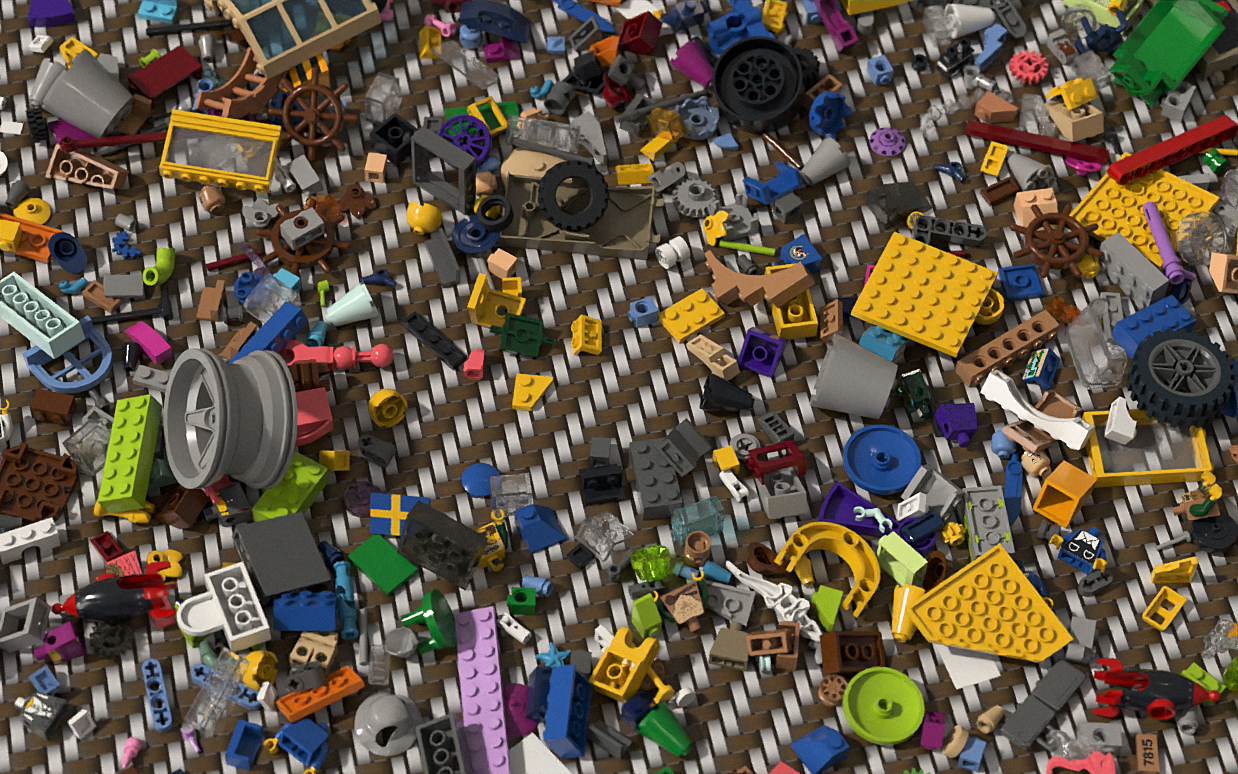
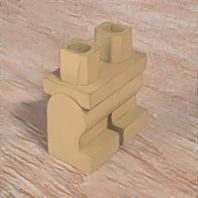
M303 631L289 656L290 667L293 668L313 661H319L325 675H328L329 669L338 653V633L330 631L326 637L320 636L321 631Z

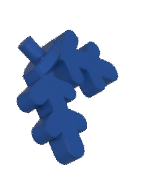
M123 231L121 234L118 232L116 237L112 238L114 248L111 249L112 252H117L124 259H127V255L131 259L141 255V251L136 250L135 246L129 249V246L126 245V242L129 241L127 231Z

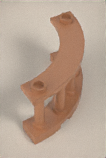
M248 47L244 61L233 78L216 90L199 91L195 109L208 110L209 108L223 110V117L232 119L243 118L247 114L252 115L272 99L278 91L276 87L280 80L286 77L288 70L270 79L253 75L258 62L252 49ZM249 81L260 84L253 91L244 89ZM237 95L243 96L241 98L234 99Z

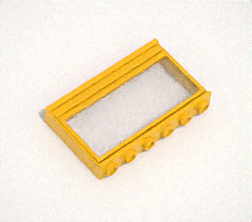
M172 109L162 159L159 165L160 176L167 179H182L186 182L196 181L204 185L216 184L224 188L235 187L239 190L248 189L254 190L257 193H270L282 137L281 126Z

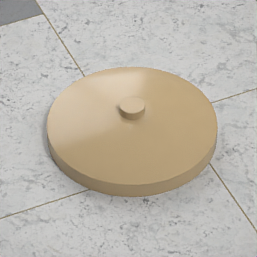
M537 143V144H540V145H544V146H547V147H551V148H555V149L561 150V149H559V148H557V147H555V146H553V145H550V144ZM519 146L505 157L501 166V181L506 190L508 171L514 175L543 177L554 165L569 160Z

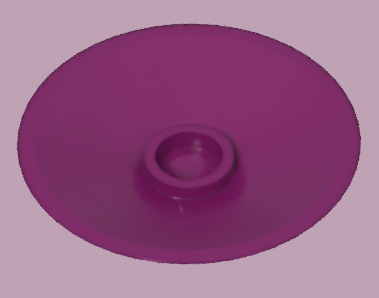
M519 683L503 684L507 736L511 738L525 736L535 730L540 724L526 718L528 686Z

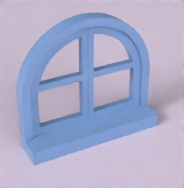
M88 315L79 320L85 339L80 343L90 339L99 349L79 361L69 350L62 355L72 365L52 377L41 367L53 360L50 355L37 345L22 353L26 366L47 388L59 393H78L98 385L109 374L113 365V354L110 345L93 327L92 320ZM102 353V363L98 370L91 375L82 364ZM74 369L85 378L77 382L57 380Z

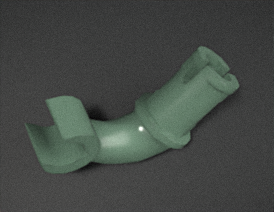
M202 641L199 644L201 662L211 669L226 670L230 674L239 673V658L230 657L228 661L217 658L209 641Z

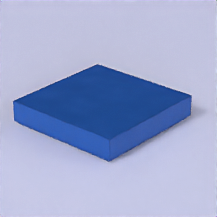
M1035 264L998 268V275L1007 302L1043 297L1044 292Z

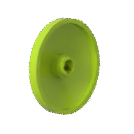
M873 667L855 675L847 685L842 702L844 716L853 731L863 739L879 745H894L906 741L915 734L924 717V700L917 685L905 674L887 667Z

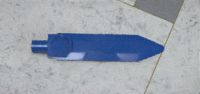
M552 0L558 4L560 10L584 23L592 15L595 16L601 32L616 33V30L608 20L576 3L574 0Z
M1018 453L1011 454V460H1008L1005 471L1004 501L1010 526H1013L1021 512L1023 468L1021 462H1019Z

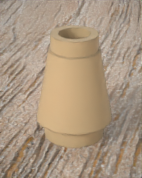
M995 705L980 715L976 722L978 729L983 733L993 732L1005 713L1004 709L999 705Z

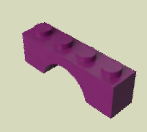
M813 0L838 53L853 47L858 42V38L851 24H848L842 17L836 0Z

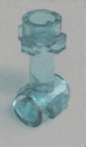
M206 69L202 72V78L210 79L215 90L226 84L225 81H218L215 78L216 73L214 71Z

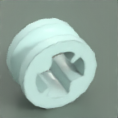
M769 654L765 656L758 655L760 672H763L764 669L771 671Z

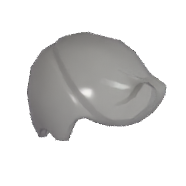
M408 627L393 629L387 635L385 650L398 658L409 657L413 655L418 647V635Z

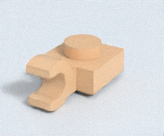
M532 108L523 111L517 127L524 130L533 127L536 122L545 123L549 115H541L542 109Z

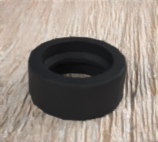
M491 195L479 203L477 217L486 230L498 232L506 229L512 223L514 211L507 198L502 195ZM494 206L505 207V214L500 219L495 221L486 220L485 214L490 208Z

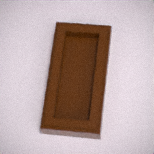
M1010 176L981 189L980 195L989 206H992L1016 195L1021 189Z

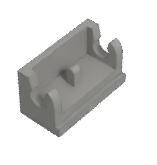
M304 154L286 164L307 196L324 190L320 179Z

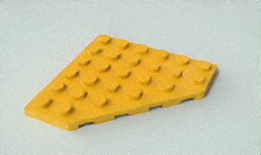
M1000 543L904 609L926 640L935 644L1042 663L1073 641V637Z

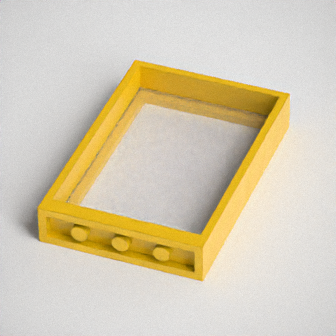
M1139 409L1127 410L1128 414L1134 421H1137L1135 427L1137 434L1133 440L1124 445L1104 437L1110 411L1084 412L1082 420L1095 427L1086 443L1091 474L1094 478L1098 479L1095 487L1204 481L1201 476L1206 470H1209L1211 473L1214 472L1213 462L1209 459L1210 447L1206 445L1205 441L1206 431L1202 427L1196 428L1195 425H1190L1189 429H1183V426L1177 425L1176 428H1172L1169 423L1164 422L1162 425L1157 423L1158 419L1155 417L1151 419L1147 417V412L1144 409L1141 411Z

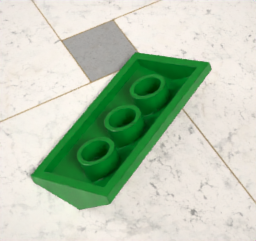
M516 101L496 103L510 125V128L501 133L521 131L517 127L520 118ZM489 104L478 108L490 130L501 127ZM468 106L444 109L446 121L454 116L469 115L467 112ZM460 124L455 125L454 128L460 134ZM471 128L468 132V135L472 134L474 131L477 132V128ZM452 129L448 131L449 135L457 137Z

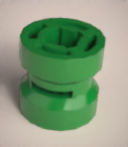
M1217 149L1211 150L1203 158L1205 165L1210 166L1214 174L1221 173L1228 166V161L1220 157Z

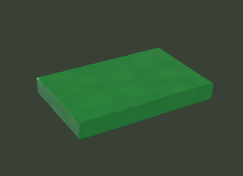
M379 534L372 535L347 556L348 560L387 596H390L418 573V569Z

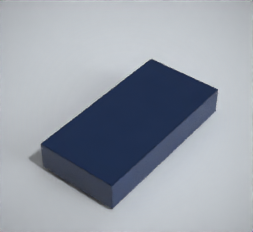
M932 510L902 527L901 532L912 545H915L943 529L945 523Z

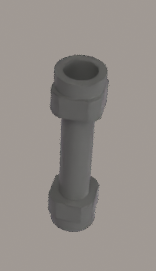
M82 374L76 378L77 381L85 379ZM94 387L86 390L94 400L95 407L103 412L109 410L110 405L104 397L101 398Z

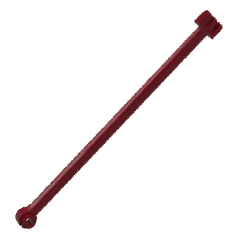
M268 119L257 120L258 123L270 124ZM197 130L174 131L172 141L229 135ZM167 132L78 140L65 136L60 140V150L64 153H70L82 148L166 141Z

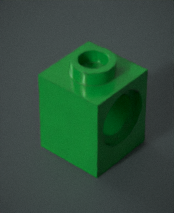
M512 587L511 595H507V607H511V615H535L536 588Z

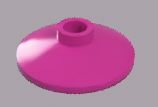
M1072 157L1066 158L1065 161L1070 167L1076 169V173L1080 175H1087V172L1100 171L1102 168L1099 163Z

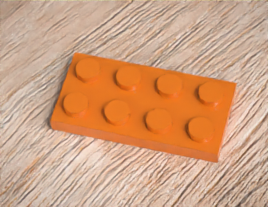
M0 213V220L20 223L22 237L16 252H7L49 263L52 258L48 247L49 240L54 234L63 231Z
M347 665L326 675L327 682L321 687L291 692L275 700L277 708L292 723L302 720L304 716L312 712L320 711L331 703L340 701L341 698L349 694L357 693L365 685L363 680Z

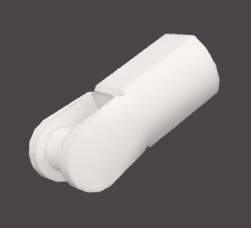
M730 469L720 472L719 478L738 502L741 501L742 497L750 495L748 489Z
M503 613V617L500 620H496L497 626L522 644H525L530 639L532 633L516 622L509 614Z

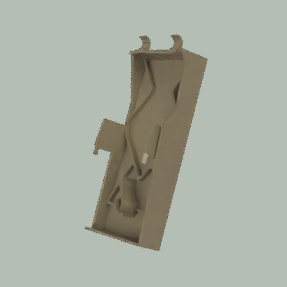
M508 171L505 198L508 199L513 208L514 218L506 229L500 231V246L648 260L650 243L660 242V233L659 235L651 234L654 207L664 206L665 197L662 199L655 198V185L609 187L608 207L603 217L588 229L567 231L557 228L548 222L540 211L537 191L542 177L514 175ZM580 179L564 180L557 188L556 201L559 207L568 213L581 212L590 202V189ZM503 207L502 216L505 214V207Z

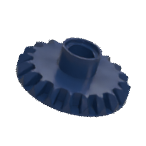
M477 215L462 219L452 232V240L455 247L459 251H463L465 254L470 253L471 255L474 253L480 255L483 251L487 253L488 249H493L494 245L498 244L500 231L492 232L486 230L481 225ZM485 216L486 220L495 221L491 217Z

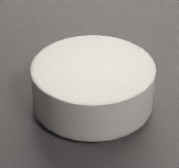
M686 687L676 694L674 700L679 707H685L694 700L695 693L690 687Z

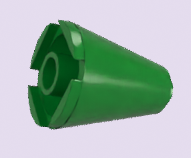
M662 701L658 704L659 708L657 710L653 709L635 730L676 757L681 755L685 757L692 750L690 747L692 741L669 705Z

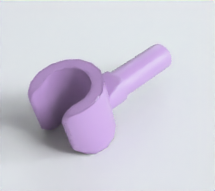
M188 724L190 731L184 732L183 728H181L182 736L185 740H189L195 752L199 753L201 750L195 741L193 726Z

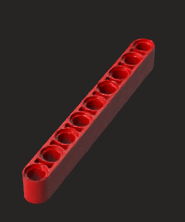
M1227 115L1221 116L1112 163L1107 170V174L1119 185H1125L1235 137L1238 134V124Z

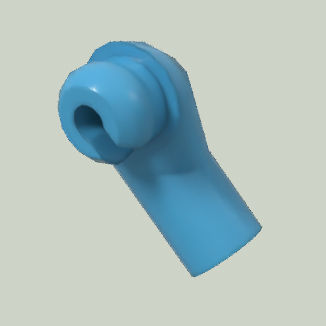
M547 79L542 88L538 86L531 87V96L536 99L548 96L554 82Z
M82 277L75 284H69L68 281L63 280L60 282L59 287L61 288L60 291L64 294H77L89 283Z

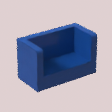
M238 720L225 754L226 765L248 771L251 770L264 736L263 726Z

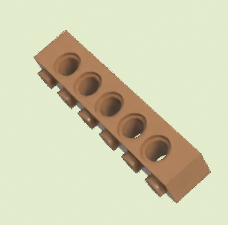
M1045 309L958 360L955 372L968 387L974 384L978 385L994 370L997 369L999 371L1003 367H1008L1018 358H1024L1033 349L1037 350L1045 342L1054 340L1058 335L1060 324Z

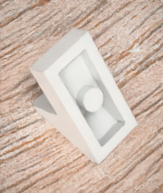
M919 492L899 503L897 521L901 523L905 519L912 517L920 518L927 514V494Z

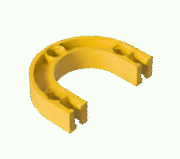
M813 522L798 528L780 550L774 562L781 565L782 559L786 554L791 560L786 570L791 573L801 557L811 550L823 549L836 553L849 564L854 574V586L840 607L848 610L850 607L848 606L851 600H854L858 607L853 615L858 617L876 591L880 581V566L871 547L858 534L835 523Z

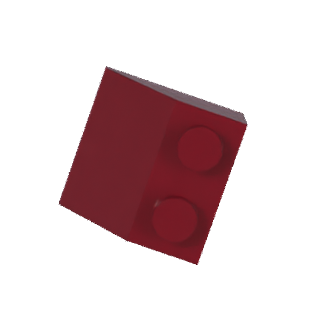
M650 11L625 20L618 36L620 37L619 50L638 55L652 52L656 47L663 23Z

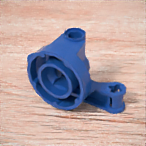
M727 0L733 12L707 23L710 48L718 55H721L733 43L744 38L765 36L775 39L774 35L764 27L759 9L753 8L749 0Z

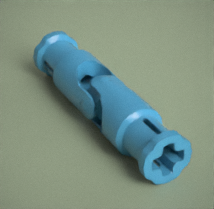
M341 561L333 565V569L336 572L335 590L337 593L339 622L342 624L341 637L349 640L359 636V632L356 629L357 612L353 579L350 577L349 571L351 566L349 562Z

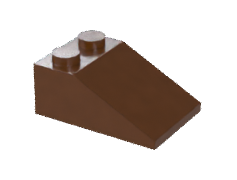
M832 631L819 635L824 675H854L869 668L885 667L882 632Z

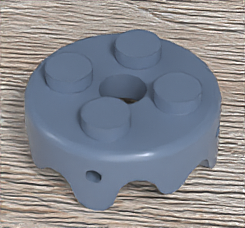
M701 96L698 100L686 99L683 105L677 104L675 108L674 125L676 130L682 136L692 140H702L711 137L719 126L718 108L712 107L706 96ZM697 119V120H700L701 122H700V123H694L692 120Z

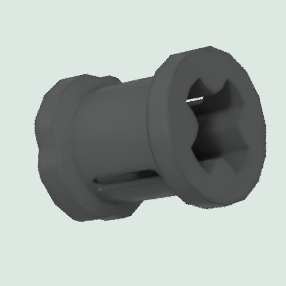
M242 305L235 308L223 307L225 324L230 321L239 320L244 322Z

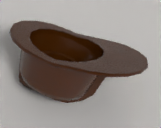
M254 21L248 23V25L256 38L253 26ZM230 28L216 33L217 35L227 33L233 43L243 46L248 44L239 28Z
M759 542L749 544L747 563L754 572L762 575H770L772 572L777 574L788 572L786 568L789 564L784 558L782 559V564L778 565L774 562L778 554Z
M935 550L927 558L928 563L923 581L925 594L954 573L952 562L946 559L941 551Z

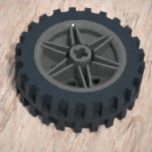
M1172 328L1166 329L1165 333H1161L1160 330L1156 331L1153 337L1148 335L1145 337L1144 342L1139 343L1127 374V390L1132 391L1130 398L1132 401L1138 402L1137 408L1140 411L1144 409L1147 412V417L1150 419L1155 417L1158 419L1157 423L1162 425L1164 422L1169 423L1172 428H1176L1177 425L1183 426V429H1189L1190 425H1195L1196 428L1202 427L1203 422H1206L1208 425L1213 422L1214 417L1218 419L1228 403L1235 384L1236 373L1235 370H1232L1234 366L1232 360H1227L1229 354L1226 351H1221V345L1217 342L1214 344L1210 342V337L1206 335L1201 337L1197 335L1198 332L1193 330L1192 333H1188L1182 328H1179L1178 331H1173Z

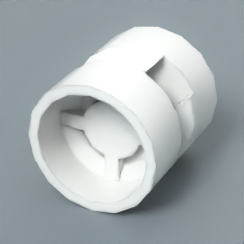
M680 236L673 238L668 244L664 243L655 249L656 257L665 269L676 265V261L682 262L690 257L689 247Z

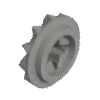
M738 434L731 439L729 446H732L737 459H742L744 462L749 458V455L744 449L741 450V445L748 447V450L760 448L757 438L750 434Z

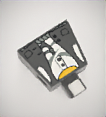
M34 692L29 700L19 697L14 705L16 709L21 711V723L45 741H48L68 712L66 700L40 692Z

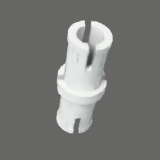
M277 159L274 170L275 179L281 183L287 193L292 192L296 188V184L289 177V172L281 166Z

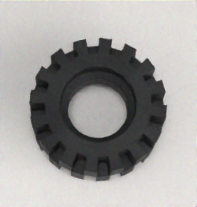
M41 109L26 110L25 113L33 143L48 140Z

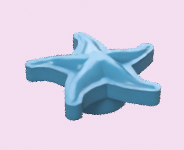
M550 642L548 653L536 655V660H542L546 663L545 666H550L552 670V667L565 666L563 661L570 655L571 651L558 652L555 645Z

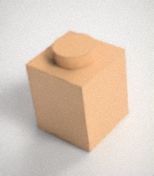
M368 153L365 166V181L383 183L387 170V155Z
M498 248L488 258V271L501 279L510 278L517 270L518 258Z

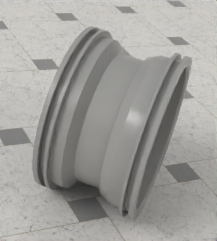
M191 348L184 351L176 360L169 376L163 412L166 454L177 481L185 488L204 489L218 482L224 475H230L254 489H270L278 485L284 478L293 457L298 421L295 387L290 370L284 359L274 351L257 350L233 363H226L220 356L208 349Z

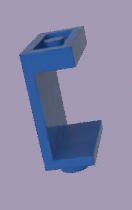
M777 161L775 164L779 176L765 183L747 177L743 179V184L748 197L767 205L801 187V174L797 169Z

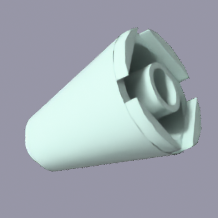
M364 282L359 283L327 309L328 313L325 314L329 325L333 324L334 327L379 316Z

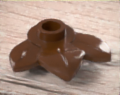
M359 185L349 186L346 190V195L339 201L340 211L350 210L351 214L357 219L363 216L366 208L376 209L374 197L364 192V189ZM357 191L359 194L353 195L352 192Z

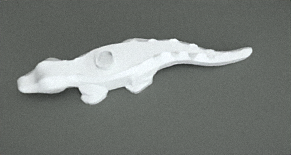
M726 561V567L737 579L763 596L768 608L773 609L785 622L800 623L799 632L802 637L820 642L819 635L823 634L816 622L809 619L806 615L807 610L810 608L809 602L803 598L797 599L792 595L791 585L780 583L777 586L769 581L747 575L737 569L730 561Z

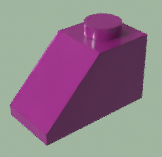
M925 710L921 733V745L929 750L941 749L945 729V713Z

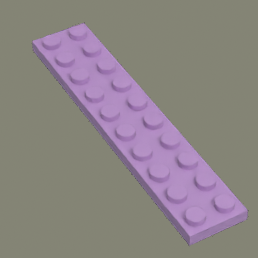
M493 606L456 613L454 618L464 730L473 774H511L495 609Z

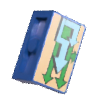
M1050 347L1033 351L1022 381L1025 383L1036 380L1044 390L1049 389L1060 358Z

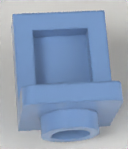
M47 665L28 677L38 692L50 696L59 691L57 687L62 684L60 680H56Z

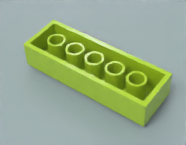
M151 394L117 400L98 497V503L109 513L144 508L163 408Z

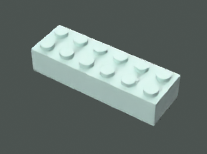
M12 272L0 280V317L53 359H56L85 339L81 324L77 319L17 273Z

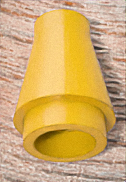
M803 555L793 570L803 586L806 587L812 585L815 581L813 579L811 561L807 556Z

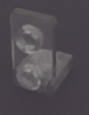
M1023 94L1021 96L1020 130L1037 131L1040 95Z

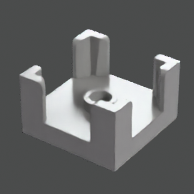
M745 192L736 194L735 203L719 208V200L711 202L710 215L714 216L718 211H726L730 214L727 221L723 223L727 235L721 237L722 240L733 241L758 232L760 219L757 213H754L752 217L748 210V197Z

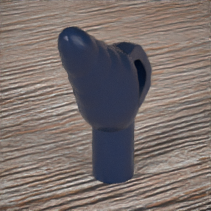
M959 162L933 165V168L949 176H955L960 183L966 180V177L961 173L962 165Z
M379 269L374 274L360 279V282L378 285L386 284L391 288H394L397 284L396 281L389 278L387 269Z

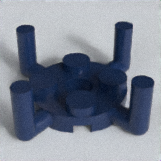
M1122 10L1116 11L1120 22L1118 27L1104 24L1094 31L1086 16L1080 19L1088 35L1085 38L1088 49H1084L1081 41H1076L1074 45L1082 60H1085L1092 54L1100 55L1099 52H1105V54L1112 51L1116 52L1121 46V33L1129 27Z

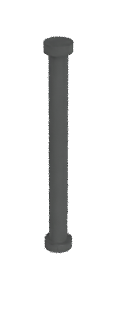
M509 134L506 145L513 144L567 160L584 161L592 165L594 158L583 157L515 138L511 134Z

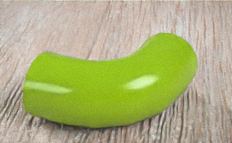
M157 248L155 267H147L143 272L144 283L150 286H157L165 283L171 277L175 266V248Z

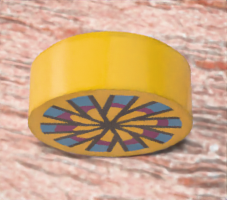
M918 211L909 214L906 220L908 227L912 229L916 219L924 214ZM918 224L920 228H923L925 226L923 224Z

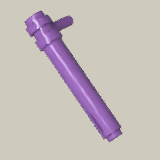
M1154 202L1145 203L1143 212L1161 256L1162 267L1166 277L1172 284H1179L1185 278L1194 281L1196 274L1184 270L1180 259L1176 256L1157 205Z

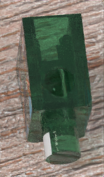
M920 369L903 374L896 388L897 394L909 413L917 411L920 418L930 415L927 406L931 399V394Z

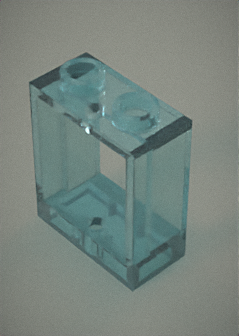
M716 495L674 510L670 534L672 539L677 541L679 547L685 545L687 536L694 531H703L709 536L723 532L725 510L718 496Z

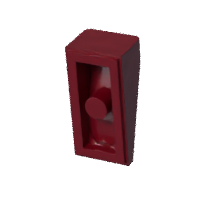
M108 531L90 539L91 544L105 564L125 555Z

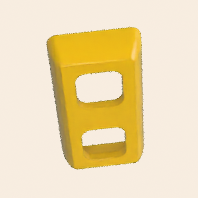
M1163 586L1142 614V618L1146 623L1162 632L1184 605L1186 598L1169 587ZM1163 600H1168L1175 605L1172 611L1161 607L1160 604ZM1154 613L1165 619L1162 625L1150 619Z

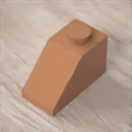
M988 91L976 104L974 115L989 124L1014 122L1018 108Z

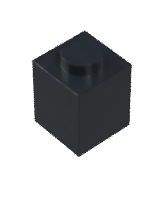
M593 50L574 58V73L577 77L580 76L583 82L602 74L601 62Z

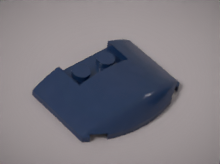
M471 0L462 3L457 23L526 43L531 22L520 12L506 4L491 0Z

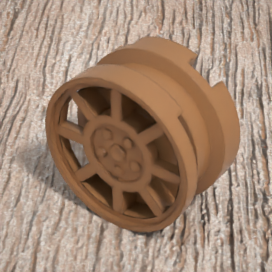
M836 674L827 675L821 680L818 696L824 702V705L828 707L842 705L843 695L848 685L846 680Z

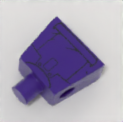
M940 404L934 416L947 440H958L959 446L962 448L968 447L971 444L970 439L977 431L975 404Z

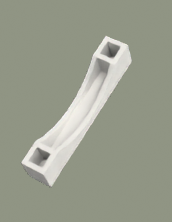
M997 369L989 373L980 392L989 401L1001 404L1003 409L1018 414L1017 416L1020 419L1033 423L1034 427L1039 430H1045L1050 433L1052 438L1062 440L1073 450H1080L1085 447L1095 428L1079 417L1057 418L1038 411L1023 398L1014 380Z

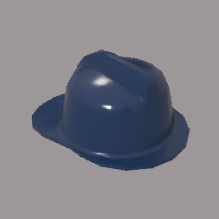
M58 232L50 238L48 244L49 252L59 265L69 273L83 271L88 260L87 254L78 240L66 232Z

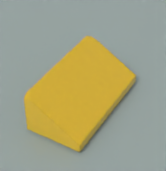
M427 24L420 30L419 58H441V30Z
M664 130L640 151L652 161H655L678 142L679 134L674 131Z
M651 163L616 166L619 185L651 183L648 179V176L654 173Z

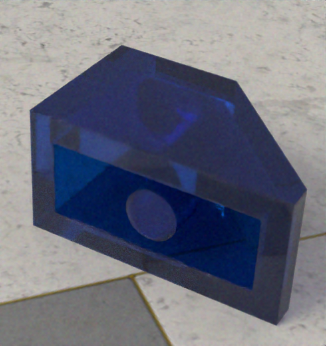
M651 691L635 694L622 705L621 718L635 731L642 720L653 709L657 710L659 708L658 704L654 701L656 696Z

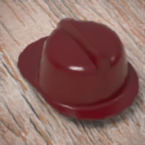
M605 71L603 77L606 85L602 96L609 107L615 109L625 102H630L631 97L625 85L621 86L608 77V71Z

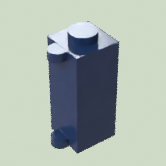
M537 666L529 675L526 718L536 723L546 722L547 696L550 692L549 679L552 675L550 666H544L543 668Z

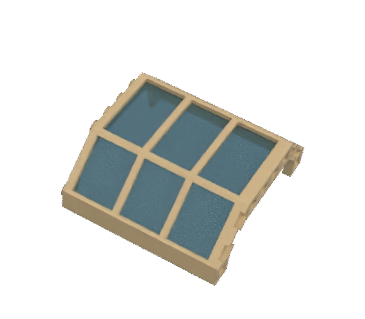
M371 0L205 1L209 11L212 10L216 16L219 15L218 5L221 11L224 10L229 20L232 19L234 27L242 31L257 59L258 64L256 68L258 72L264 74L267 79L382 23L375 2L372 3Z

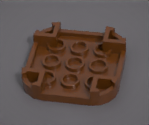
M21 442L19 446L12 447L9 450L5 449L0 463V514L22 517V522L30 524L51 517L54 522L59 520L78 480L76 463L71 459V456L66 453L63 456L29 448L28 443ZM64 486L71 487L72 492L65 493L63 491Z

